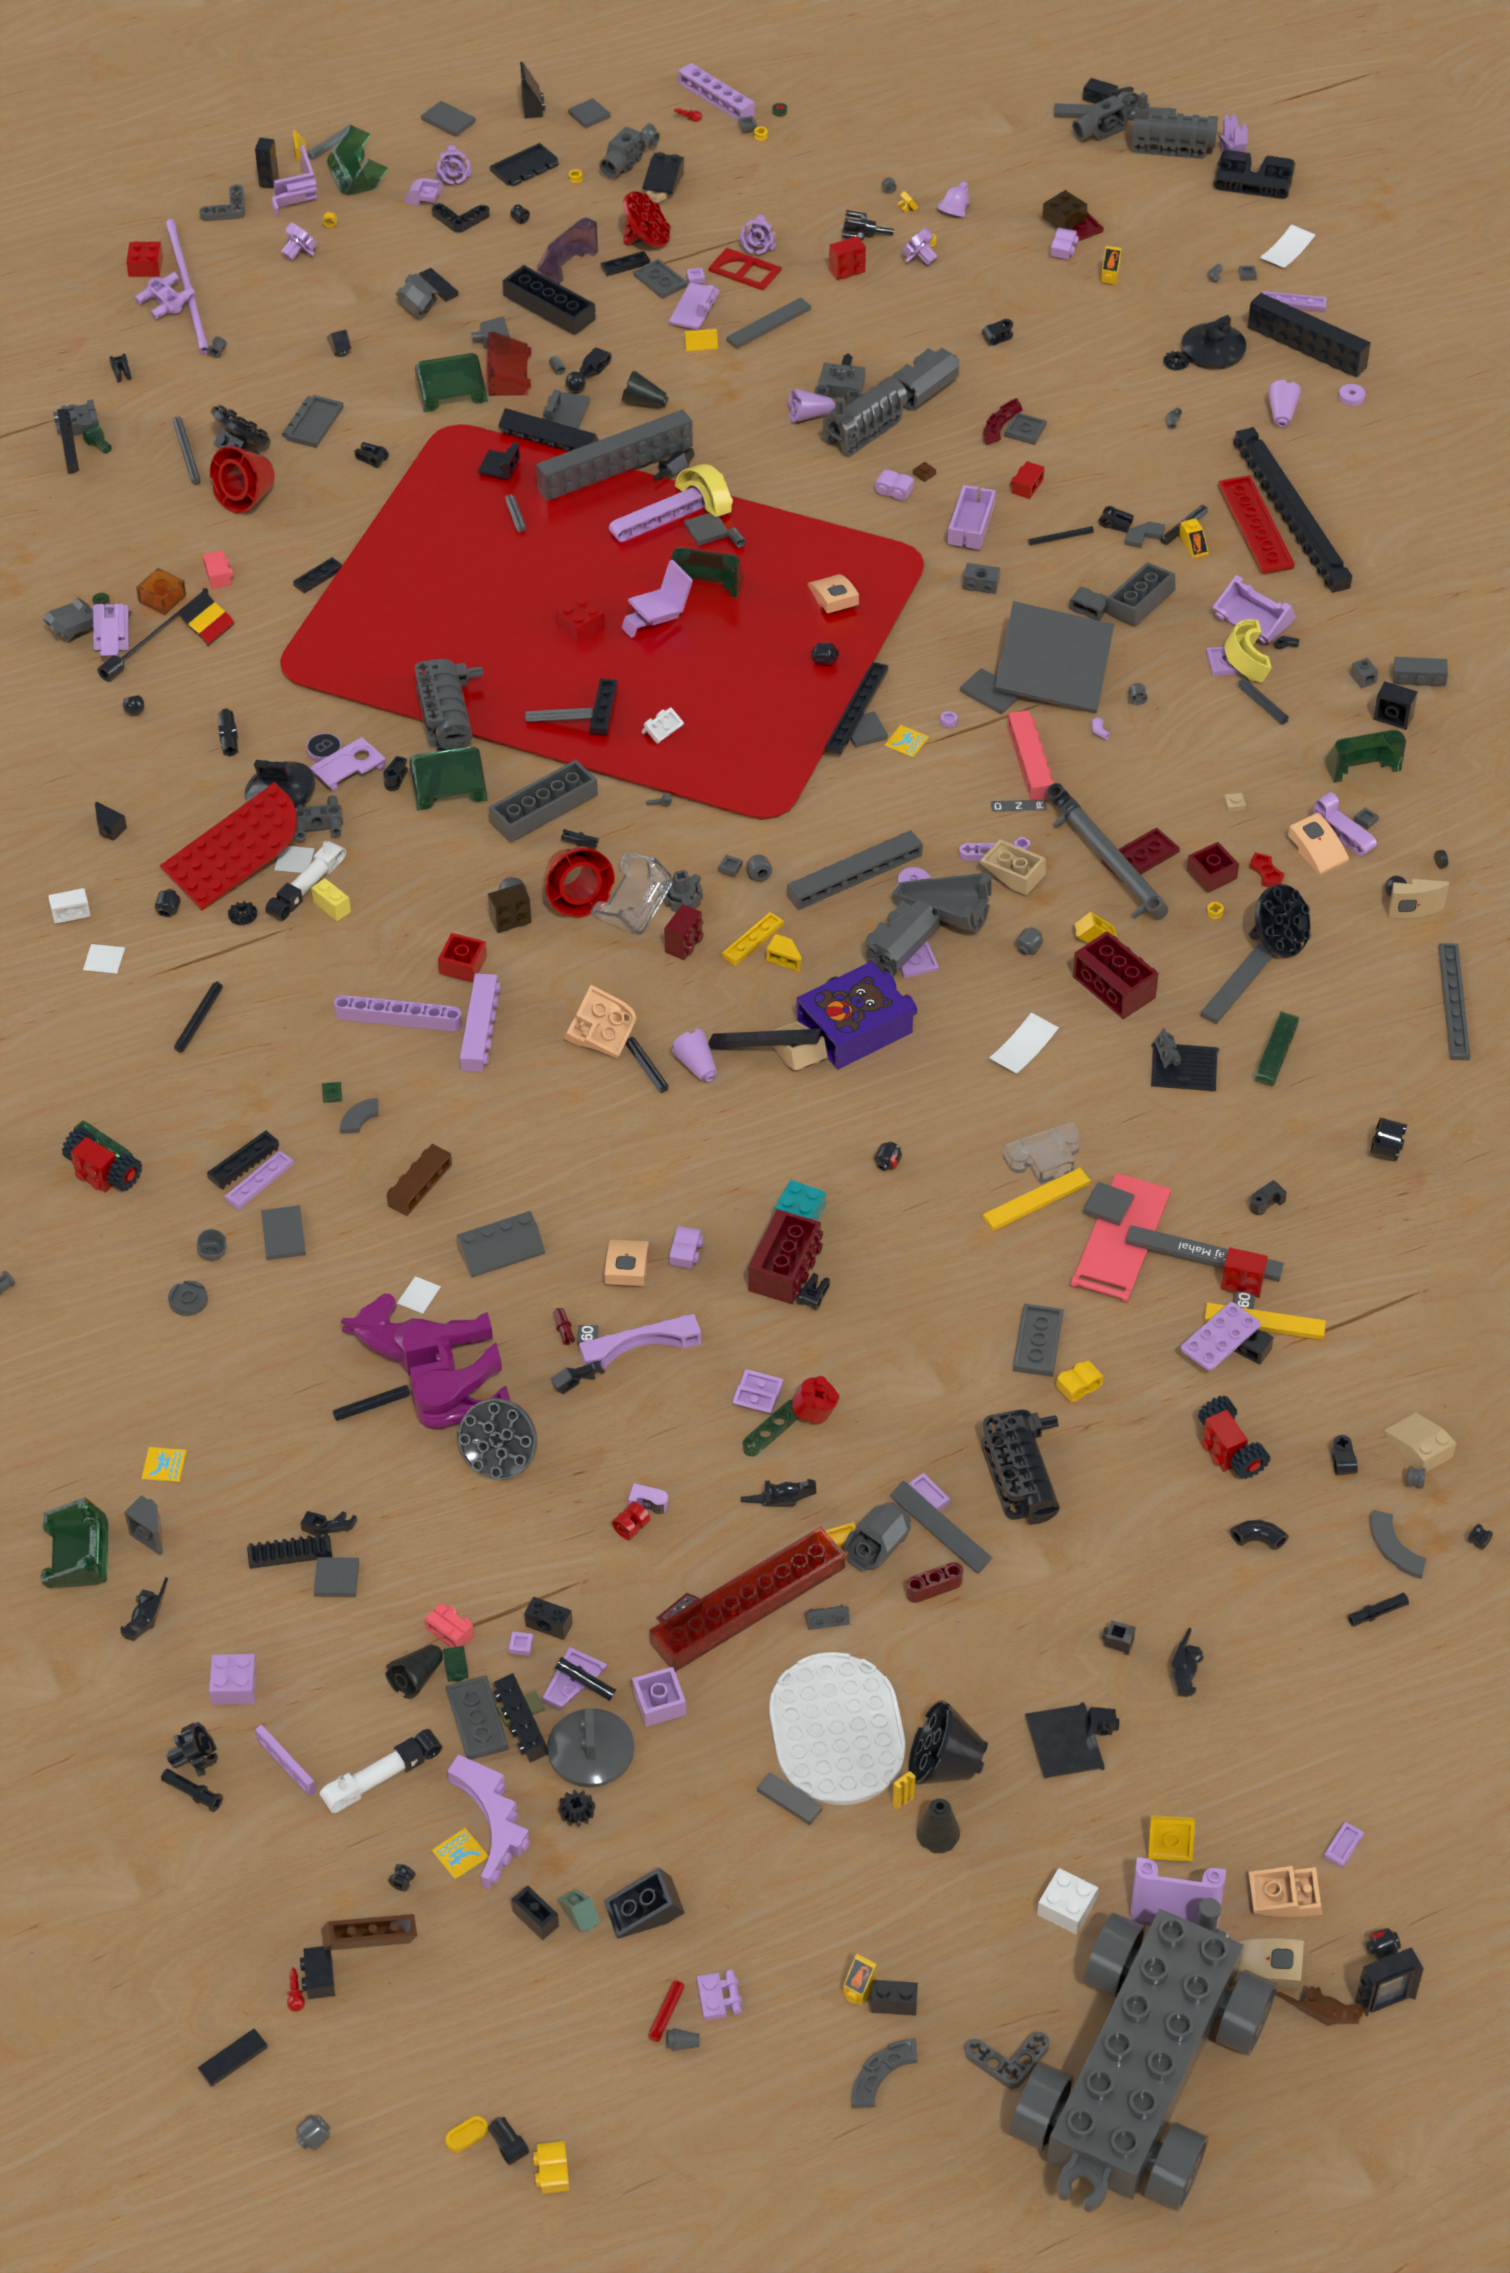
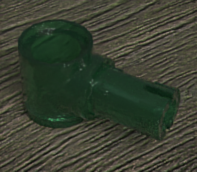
M96 425L82 433L84 441L89 446L92 444L98 446L105 454L111 451L112 446L104 439V433L100 426Z

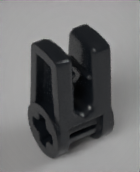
M123 353L122 356L117 357L109 356L110 365L117 383L122 381L121 371H124L127 380H132L126 354Z
M366 442L361 444V449L357 448L354 451L357 460L375 468L380 467L382 461L389 457V453L384 447Z
M1106 506L1103 510V515L1099 518V524L1104 528L1128 533L1133 523L1134 515L1112 506Z
M396 756L384 770L383 776L386 779L384 787L386 790L396 791L400 788L408 772L406 758Z
M813 1273L799 1294L798 1304H806L812 1306V1309L818 1310L822 1299L829 1289L830 1278L825 1277L816 1289L818 1274Z

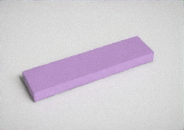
M1263 291V294L1299 310L1325 312L1327 297Z
M278 1151L226 1194L225 1201L240 1210L293 1166L294 1161L283 1152Z
M262 1725L255 1729L257 1741L308 1796L313 1795L316 1792L314 1780Z

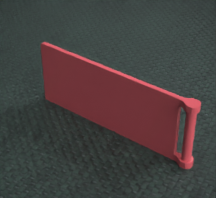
M1116 1173L1111 1186L1135 1194L1134 1200L1120 1226L1097 1218L1080 1263L1072 1278L1071 1286L1075 1288L1079 1286L1122 1299L1123 1302L1128 1303L1148 1249L1126 1244L1130 1225L1156 1231L1170 1196L1171 1188ZM1082 1276V1277L1089 1278V1279H1092V1280H1096V1281H1099V1282H1103V1283H1106V1284H1109V1285H1113V1286H1116V1287H1120V1288L1125 1289V1291H1121V1290H1117V1289L1110 1288V1287H1107V1286H1103V1285H1100V1284H1096V1283H1093V1282H1089V1281L1080 1279V1277Z

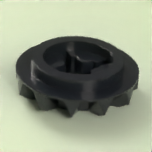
M1171 351L1164 356L1163 362L1170 369L1181 370L1189 365L1188 356L1184 352Z
M245 900L243 903L236 902V905H231L230 910H228V917L235 924H249L256 919L257 908L253 906L252 902L246 903Z

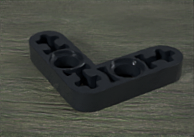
M436 203L432 206V216L456 233L464 232L490 216L487 205H478L460 216L444 204Z

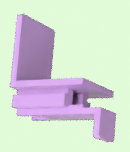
M304 145L301 146V166L304 174L274 181L272 208L275 217L279 216L278 207L318 199L316 195L318 191L317 184Z
M674 560L669 561L660 590L628 599V602L637 611L625 616L622 629L631 638L635 637L637 628L676 619L679 613L683 612L693 580Z
M124 604L93 605L94 650H101L100 656H119V650H129L128 612H132L130 606Z

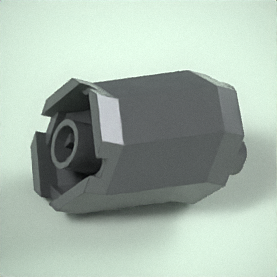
M409 274L405 279L406 284L404 287H400L396 292L397 300L418 318H423L424 315L422 313L429 312L437 300L435 295H439L440 292L419 274Z
M77 597L73 603L49 611L42 620L49 626L52 625L51 629L59 635L61 633L64 639L70 641L75 634L93 628V609L90 608L89 604Z
M894 1502L875 1506L855 1530L849 1533L845 1541L844 1548L845 1551L848 1550L849 1554L847 1556L848 1562L860 1571L880 1567L900 1543L905 1541L911 1529V1518L907 1512Z

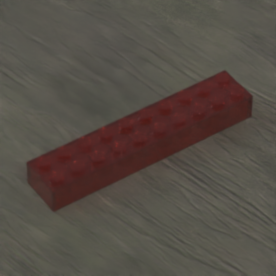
M820 1526L649 1630L650 1644L669 1667H673L676 1672L845 1569L846 1554Z

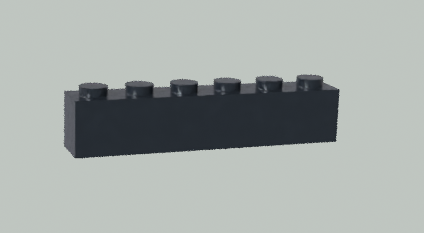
M507 408L504 409L498 425L503 434L515 435L517 438L529 439L532 442L543 443L568 452L599 441L595 433Z

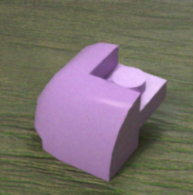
M430 178L417 179L409 187L405 196V203L420 205L421 201L434 203L436 198L440 197L443 190L442 181Z

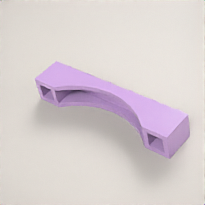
M694 1314L683 1315L676 1319L664 1320L660 1323L644 1325L640 1328L625 1330L621 1333L605 1335L601 1338L579 1343L580 1357L584 1366L592 1362H599L606 1369L619 1355L639 1346L664 1344L684 1349L701 1344V1330Z

